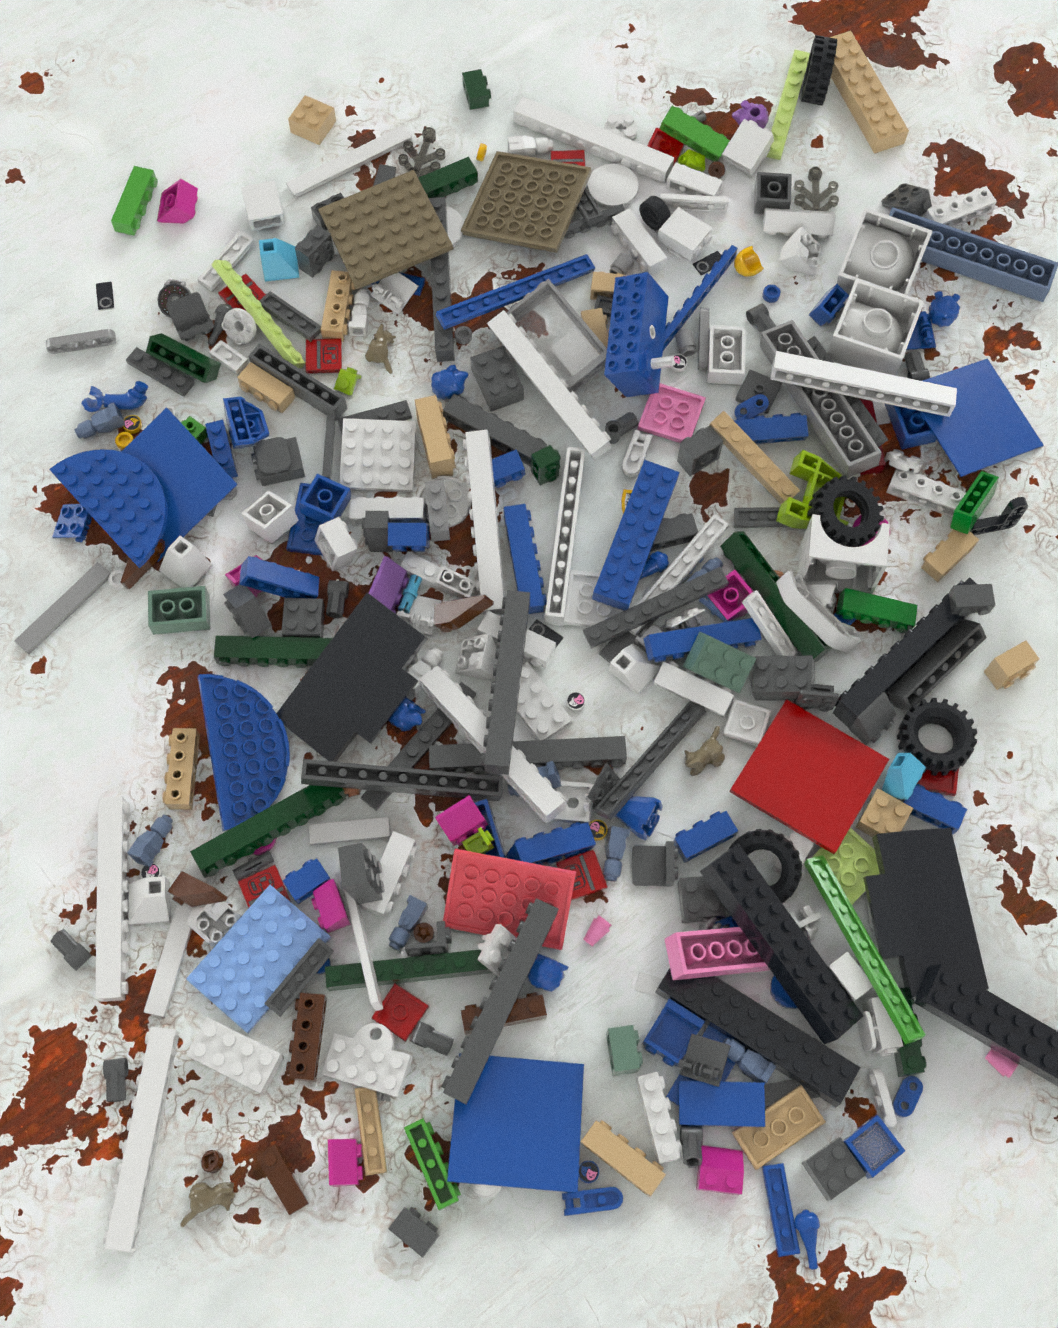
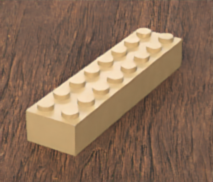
M848 31L830 37L838 40L831 78L874 154L904 144L909 130L853 33Z

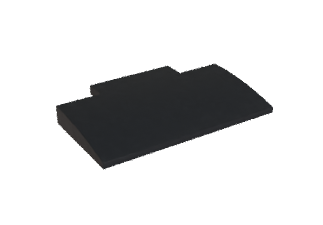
M366 593L276 714L282 720L284 726L328 761L336 762L357 734L372 744L419 680L405 671V669L428 638L369 593Z
M951 828L876 834L872 840L880 874L865 876L863 879L879 954L882 959L898 957L907 1000L917 998L930 965L943 964L982 988L989 989Z

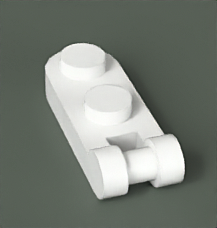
M635 430L622 464V471L626 476L633 477L639 473L653 435H645L641 431Z
M881 1068L871 1069L870 1074H868V1081L870 1086L874 1087L876 1094L874 1096L875 1106L877 1109H880L881 1120L888 1129L896 1126L897 1120Z

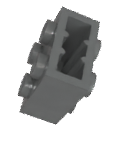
M318 225L310 230L307 236L298 242L295 247L299 269L312 278L317 273H320L323 266L330 262L335 255L331 233Z

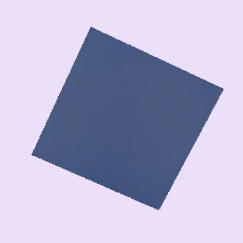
M988 358L923 380V382L957 388L956 405L950 417L920 411L960 477L1044 446Z
M167 407L121 451L145 463L156 475L163 487L167 500L168 515L162 537L165 541V549L157 562L165 556L167 549L179 536L184 537L238 485Z
M490 1056L467 1105L455 1099L447 1182L578 1193L584 1064Z

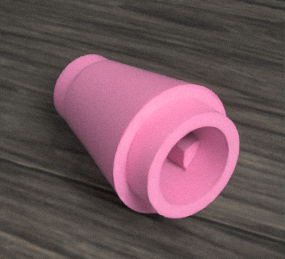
M598 915L596 919H593L584 940L593 947L610 931L609 928L612 925Z
M992 1048L985 1057L1003 1077L1005 1075L1010 1078L1019 1065Z

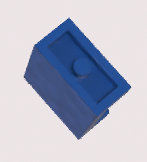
M669 998L642 1043L645 1045L644 1049L652 1055L657 1053L663 1057L662 1061L667 1065L678 1067L679 1060L683 1059L686 1054L691 1034L697 1035L705 1021Z

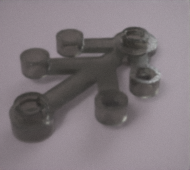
M427 127L422 131L424 141L419 155L411 141L403 143L404 151L409 153L415 162L414 167L409 163L406 154H401L398 157L399 164L404 166L407 172L414 170L418 178L441 168L439 162H432L430 166L421 169L422 165L435 159L444 160L446 157L445 150L442 148L426 155L430 143L436 139V132L431 127Z
M817 166L812 167L808 173V179L812 182V193L804 187V181L796 180L793 188L801 194L795 196L794 204L800 206L803 210L829 211L832 207L838 205V196L831 194L837 192L839 185L836 181H831L828 184V188L819 193V181L822 177V171ZM831 195L828 203L820 208V203ZM805 197L813 203V208L805 202Z

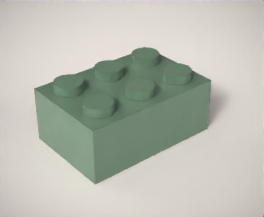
M206 586L148 591V626L153 635L210 630V598Z
M699 631L683 667L740 693L756 658Z

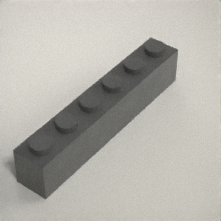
M260 343L248 356L250 362L293 388L294 394L327 416H334L335 421L347 410L345 397Z
M454 394L443 409V417H445L446 421L466 432L488 430L490 445L505 453L517 449L521 461L530 467L531 454L547 447V444L542 439L531 436L526 430L516 428L511 422L503 421L496 414L483 410L481 406L468 402L462 396L459 397Z
M963 619L887 691L894 706L910 711L915 703L918 704L987 638L981 624Z

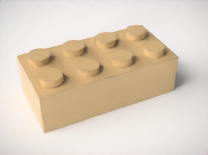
M436 395L415 399L417 421L431 478L453 476V469L456 468L453 449H451V439L449 433H447V423L445 417H443L442 403L437 401Z

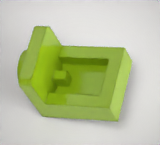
M688 149L679 157L678 163L696 171L703 172L706 170L705 156Z
M350 367L340 369L334 389L352 396L357 379H361L362 375L357 374L358 370Z
M480 827L478 828L479 832L464 840L462 844L467 851L485 854L494 848L491 844L494 839L488 830L484 832Z

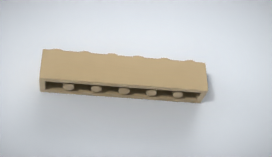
M725 411L720 413L710 423L723 440V444L780 504L789 497L794 498L800 492L794 483Z

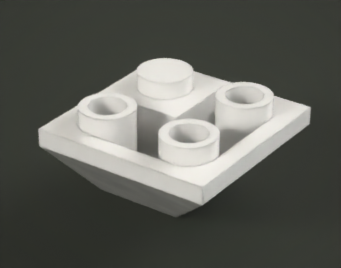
M800 227L783 245L779 261L789 271L816 275L822 246L803 227Z
M179 536L167 549L159 572L181 588L193 587L213 565L193 544Z
M491 634L463 638L456 662V674L482 680L496 678V676H493L494 664H498V659H495L496 645Z
M633 643L622 649L610 662L609 672L638 695L658 674L661 665L655 663V660L648 661L647 653Z
M165 876L143 878L129 884V925L170 922V893L168 892L170 881Z
M224 901L192 907L187 925L214 948L241 916Z

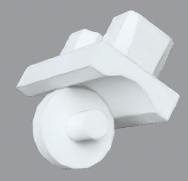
M808 904L799 910L803 920L798 922L794 913L790 915L808 940L812 941L814 940L813 933L818 931L816 925L810 928L809 926L818 922L822 916L820 912L816 913L811 905Z

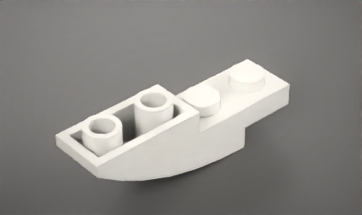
M409 551L401 564V567L407 570V574L417 575L416 579L418 576L421 577L422 584L460 598L470 597L476 585L475 581L445 566L441 568Z

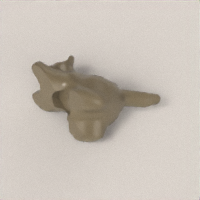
M380 324L374 339L370 342L365 358L368 362L384 363L385 369L392 374L393 371L388 359V344H393V339L396 336H393L387 330H383L384 325Z
M719 726L715 727L710 739L705 741L699 750L695 752L684 751L686 755L685 765L692 768L690 771L691 776L701 773L707 764L719 767L724 762L723 746L716 740L720 733Z
M205 1182L193 1185L189 1194L191 1212L183 1218L180 1226L184 1227L198 1213L204 1212L215 1205H222L229 1211L230 1205L235 1198V1193L233 1192L234 1183H219L213 1188L209 1187Z

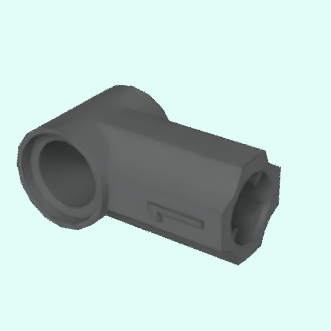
M763 303L746 311L748 322L751 325H755L760 333L776 327L769 317L767 307Z
M915 350L905 354L904 359L908 369L907 378L918 381L930 378L929 370L925 369L920 352Z
M628 412L617 420H611L606 423L605 432L611 438L610 444L617 443L621 436L638 426L639 422L633 412Z
M329 580L326 615L339 619L343 617L345 599L348 598L349 582Z
M65 929L54 934L50 941L64 955L65 961L76 971L92 956Z
M418 1021L409 1041L420 1047H428L447 1056L453 1045L454 1038L436 1031L434 1027Z
M127 1058L109 1059L103 1062V1075L106 1079V1102L126 1100V1077L129 1070Z
M681 1125L680 1142L683 1148V1164L687 1165L688 1168H696L698 1165H702L703 1127Z

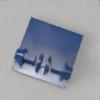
M926 311L920 312L906 350L936 348L932 323Z
M81 504L63 505L52 538L76 537L75 540L82 543L86 539V530H89L88 525L91 524L92 516Z

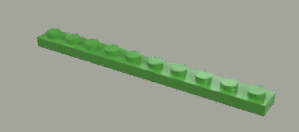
M821 855L807 859L804 862L805 867L904 1043L908 1044L922 1039L926 1034L825 857Z

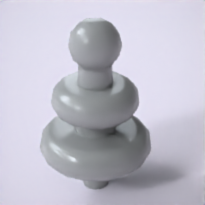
M716 917L703 920L706 923L704 930L721 929V923L715 924L717 921Z

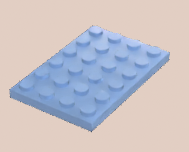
M269 885L186 980L246 1033H249L270 1009L264 1003L316 940L320 938L323 942L327 943L331 936Z

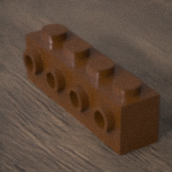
M538 992L526 994V998H517L504 1027L546 1019L547 1013L543 994L538 995ZM477 1004L467 1005L464 1007L465 1010H461L465 1034L472 1033L473 1029L470 1028L475 1016L479 1017L482 1009L477 1007Z
M300 993V998H296L295 1011H298L297 1019H293L292 1032H295L294 1040H291L289 1044V1053H292L291 1062L288 1061L286 1066V1074L289 1075L288 1078L290 1080L317 1081L327 1005L326 995Z

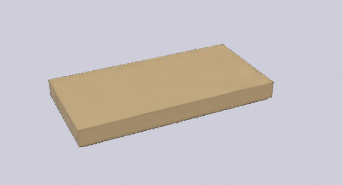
M799 1085L765 1109V1127H738L731 1133L754 1169L757 1170L826 1123L803 1086Z

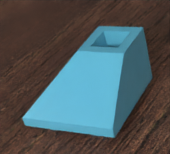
M277 238L259 240L265 282L300 277L295 252L296 246Z
M897 753L888 769L882 791L896 799L908 800L917 782L922 778L926 767L911 753Z

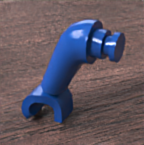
M136 381L133 389H129L125 394H105V396L100 389L91 386L89 395L94 396L96 399L93 400L88 397L82 400L81 404L88 412H96L100 410L102 405L107 408L113 402L121 410L138 409L147 400L145 394L148 385L144 382Z

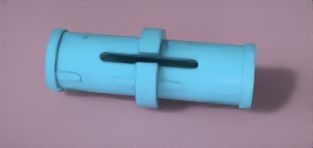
M417 575L410 576L407 588L403 591L404 596L398 607L399 611L405 608L404 613L407 614L410 613L413 601L418 596L417 590L422 581V578L419 576L416 579Z

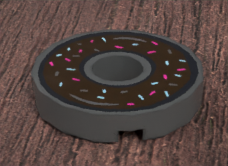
M167 284L158 294V307L164 315L171 318L166 304L171 301L173 296L181 298L191 294V292L182 284Z

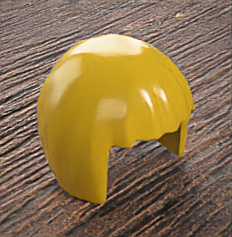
M753 246L740 251L734 261L736 271L742 276H754L764 269L758 255L753 250Z

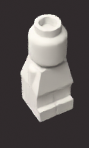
M524 135L508 137V152L511 154L530 157L535 155V152L542 154L553 150L552 139L549 140L547 137L536 138L535 141L534 138Z
M364 289L358 290V293L354 296V307L351 313L352 321H349L348 326L350 336L367 337L369 325L367 309L369 308L370 296L368 291Z
M436 647L433 650H428L419 662L410 667L408 673L419 680V678L439 665L442 661L443 653ZM419 681L410 692L414 696L421 690Z

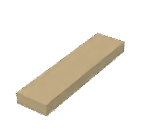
M363 1087L354 1088L365 1176L387 1173L377 1091Z

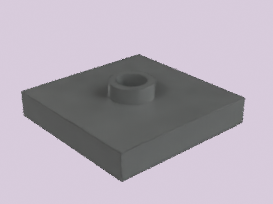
M750 369L735 400L742 403L755 395H765L768 398L769 406L764 413L768 414L782 386V382L770 380V377ZM759 400L756 402V404L758 406L763 405V402Z

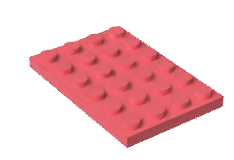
M455 849L443 921H445L446 927H450V929L481 935L491 934L495 925L501 924L517 938L519 933L516 930L521 920L525 922L528 916L525 913L529 903H534L537 898L559 909L542 946L562 950L576 871Z

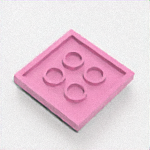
M660 383L659 393L649 395L637 430L681 443L686 437L693 436L706 397Z

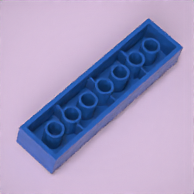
M644 460L593 591L592 600L623 611L629 609L680 472Z

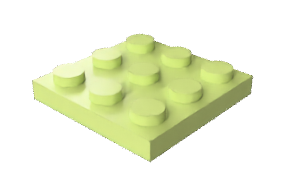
M852 828L847 832L835 854L821 847L812 856V858L821 855L825 857L851 905L866 891L863 878L880 874L875 850Z

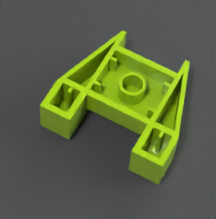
M802 450L794 457L789 474L807 481L803 501L800 502L789 497L780 505L776 519L777 522L796 529H807L812 517L808 516V511L812 508L809 506V502L813 499V494L834 477L839 479L842 476L819 456ZM838 497L833 503V509L839 521L847 526L849 522L840 519L845 497Z

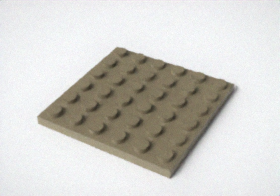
M496 151L464 221L461 232L466 236L558 253L592 173L591 167Z
M414 170L318 209L328 232L331 233L332 240L356 290L454 249Z

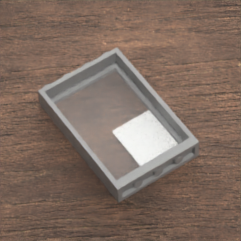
M549 279L541 282L534 291L526 294L519 303L512 305L509 311L506 312L508 315L510 313L517 321L515 324L518 328L521 326L527 333L525 337L528 341L530 339L533 340L538 347L536 351L538 353L542 352L548 360L546 361L548 366L553 365L557 370L558 374L556 376L559 379L563 378L569 386L567 387L569 392L573 391L575 393L605 369L607 348Z

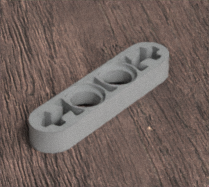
M700 308L698 370H707L709 309Z
M104 329L52 337L46 340V350L49 353L58 354L110 346L116 343V335L113 330Z

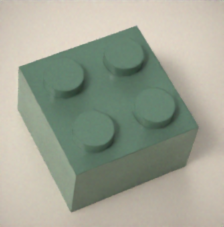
M633 1025L608 1028L606 1038L612 1076L637 1073L641 1064H643L642 1053L637 1051V1046L640 1042L638 1030H634Z

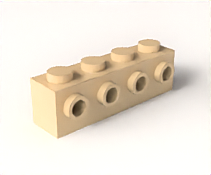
M331 270L321 325L322 339L341 338L342 342H344L345 335H348L347 320L351 319V309L349 308L350 305H353L354 301L352 291L356 290L348 272Z
M173 728L172 734L169 735L171 750L167 754V765H169L168 772L165 773V784H167V787L162 797L163 803H165L168 809L193 810L200 734L197 729Z
M596 1120L580 1143L644 1194L651 1197L666 1175L662 1172L664 1168L656 1161L651 1163L645 1159L646 1154L639 1148H631L628 1145L629 1141L624 1136L613 1134L610 1131L612 1127L601 1120L599 1123Z

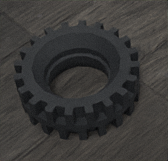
M815 35L805 72L801 102L821 106L824 104L833 71L837 39Z
M843 475L839 479L834 477L813 494V499L809 502V506L812 508L808 511V516H812V514L820 515L824 532L834 542L847 547H860L876 535L881 526L879 523L884 520V516L880 515V512L884 509L883 506H878L877 502L880 500V497H874L872 494L874 489L872 487L869 489L865 487L866 482L864 480L859 483L856 482L857 477L852 476L847 480V475ZM836 498H849L858 506L861 513V522L857 527L846 526L836 517L833 509V503Z
M932 698L929 703H927L926 699L921 700L919 705L915 703L910 711H907L898 728L897 740H900L899 750L903 749L904 753H911L926 767L923 773L926 770H930L933 776H936L938 772H942L943 776L948 775L951 770L954 773L960 766L963 767L974 751V747L977 744V739H975L977 728L972 729L974 720L972 718L968 720L966 718L968 712L966 710L959 711L957 703L951 706L948 704L947 699H943L941 703L937 702V698ZM926 724H937L944 727L953 738L952 749L946 753H935L926 749L919 740V729Z
M756 829L738 837L729 849L739 843L747 855L755 850L764 849L771 851L778 857L782 867L781 876L770 887L782 904L785 903L794 894L802 877V861H800L799 851L793 846L794 843L791 840H787L782 833H775L771 829Z

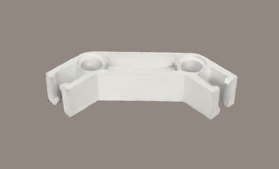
M788 570L776 581L785 604L828 646L849 653L861 642L859 637L852 636L856 634L855 627L840 622L807 589L802 575L797 574L793 577V572Z

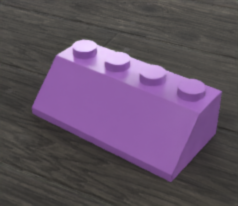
M384 556L369 591L371 596L395 614L396 606L400 605L403 598V589L407 588L410 580L407 570Z

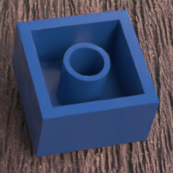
M316 474L299 503L301 514L323 524L341 517L351 500L350 488L320 474Z

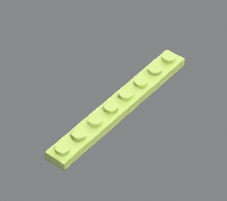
M794 50L771 130L774 142L770 146V151L766 157L781 160L810 55L808 52Z
M214 260L212 267L246 311L253 317L255 323L282 358L297 368H303L306 363L302 359L301 354L294 349L291 341L284 336L281 328L274 323L271 315L264 310L261 302L254 297L251 289L244 284L241 276L234 271L232 265L226 260Z

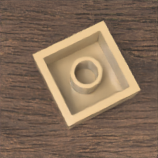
M305 95L288 118L290 131L297 136L320 145L336 122L334 107Z
M1024 641L995 657L984 673L996 690L1002 687L1007 689L1018 678L1023 680L1028 677L1030 672L1036 668L1035 664L1040 659L1029 643Z
M877 788L855 828L871 837L881 833L900 832L913 808Z

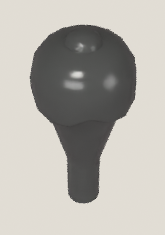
M220 304L216 308L214 328L207 342L208 345L214 346L218 336L224 330L222 322L225 314L233 309L231 305Z

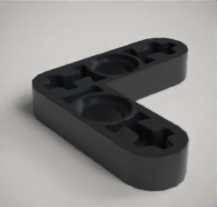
M1017 497L1012 499L999 516L978 519L970 532L973 535H979L1014 527L1028 508L1026 498Z

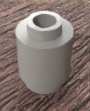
M621 253L611 265L609 272L626 275L634 265L633 257L628 253Z
M688 329L679 330L675 335L679 352L685 357L695 354L696 344L692 331Z

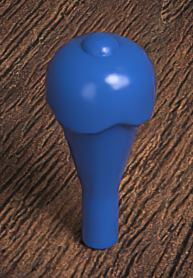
M660 551L649 555L640 580L666 570L669 565L668 556Z
M803 1210L795 1217V1228L799 1231L806 1248L809 1268L814 1270L818 1268L816 1243L820 1222L814 1212Z

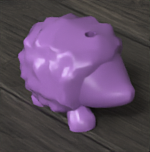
M747 100L742 101V108L732 114V118L739 125L743 119H746L747 121L752 120L763 129L769 121L768 111L762 104L749 103Z

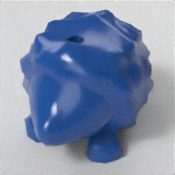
M937 291L934 293L936 299L932 300L928 310L930 320L939 327L950 326L958 317L960 306L957 301L960 299V296L953 294L952 296L947 295L943 297L942 291Z
M450 365L446 370L432 375V392L437 398L443 400L451 399L454 394L460 396L464 391V383L469 374L456 369V365Z
M406 697L389 722L401 731H410L414 726L422 724L423 720L420 714L426 713V710Z
M538 953L527 978L535 988L553 992L560 986V982L565 977L563 971L568 970L569 966Z

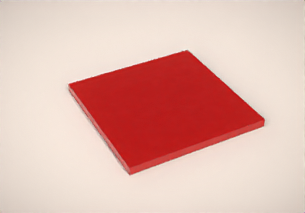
M786 699L729 792L830 853L835 854L887 765L889 758Z

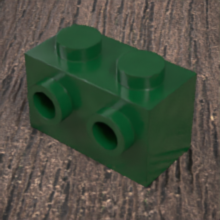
M482 69L462 72V84L469 109L489 107L491 91L490 88L487 89L486 87L488 86L486 75L483 76Z
M551 445L531 454V472L540 486L547 482H553L559 476L561 456Z

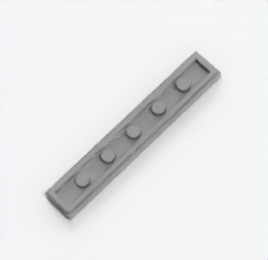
M97 562L14 640L15 643L26 653L30 654L108 580L111 573Z

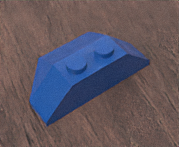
M241 396L223 398L227 428L233 449L252 447L269 436V430L261 409L245 401Z

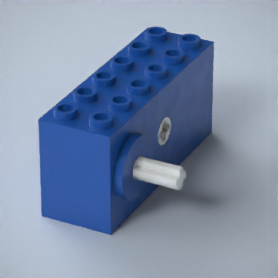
M648 272L615 277L604 376L625 397L659 393L661 368L673 367L675 365L674 356L662 357L669 296Z

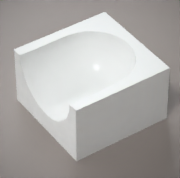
M864 208L840 269L837 284L852 290L855 280L859 279L908 295L932 230Z
M856 279L834 332L828 355L834 362L846 366L896 376L924 301Z
M812 514L799 548L797 574L802 575L804 582L838 581V593L844 588L873 594L887 568L890 524L882 523L874 540L869 544L860 547H847L830 539L822 528L820 515Z

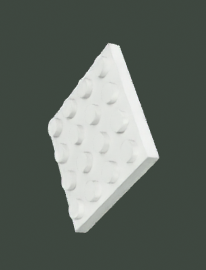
M343 418L339 483L350 488V490L413 492L416 421Z

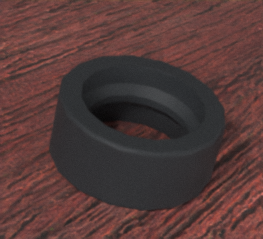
M650 196L640 204L639 211L643 221L655 231H659L671 216L668 206L657 196Z

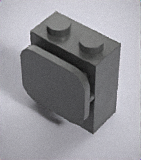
M275 437L259 441L256 446H253L252 462L253 465L257 464V469L254 470L257 480L261 481L262 486L305 477L296 437L288 439Z

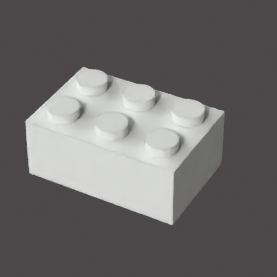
M710 325L707 383L743 384L745 376L746 327Z

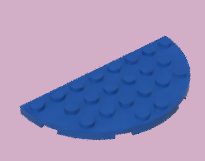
M106 449L90 450L72 455L49 469L138 568H141L155 552L154 548L159 539H162L168 515L167 500L163 487L152 470L145 463L130 454Z
M199 674L198 682L222 831H228L269 808L276 800L285 783L290 762L289 741L284 724L274 711L272 704L257 690L242 681H236L222 675Z

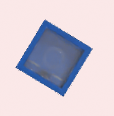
M878 1115L870 1118L843 1140L865 1172L867 1179L876 1176L905 1152V1149Z

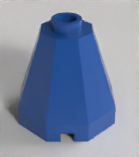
M632 796L615 817L638 838L646 841L648 839L647 836L650 837L659 822L660 815L657 814V811H662L663 805L661 800L654 797Z

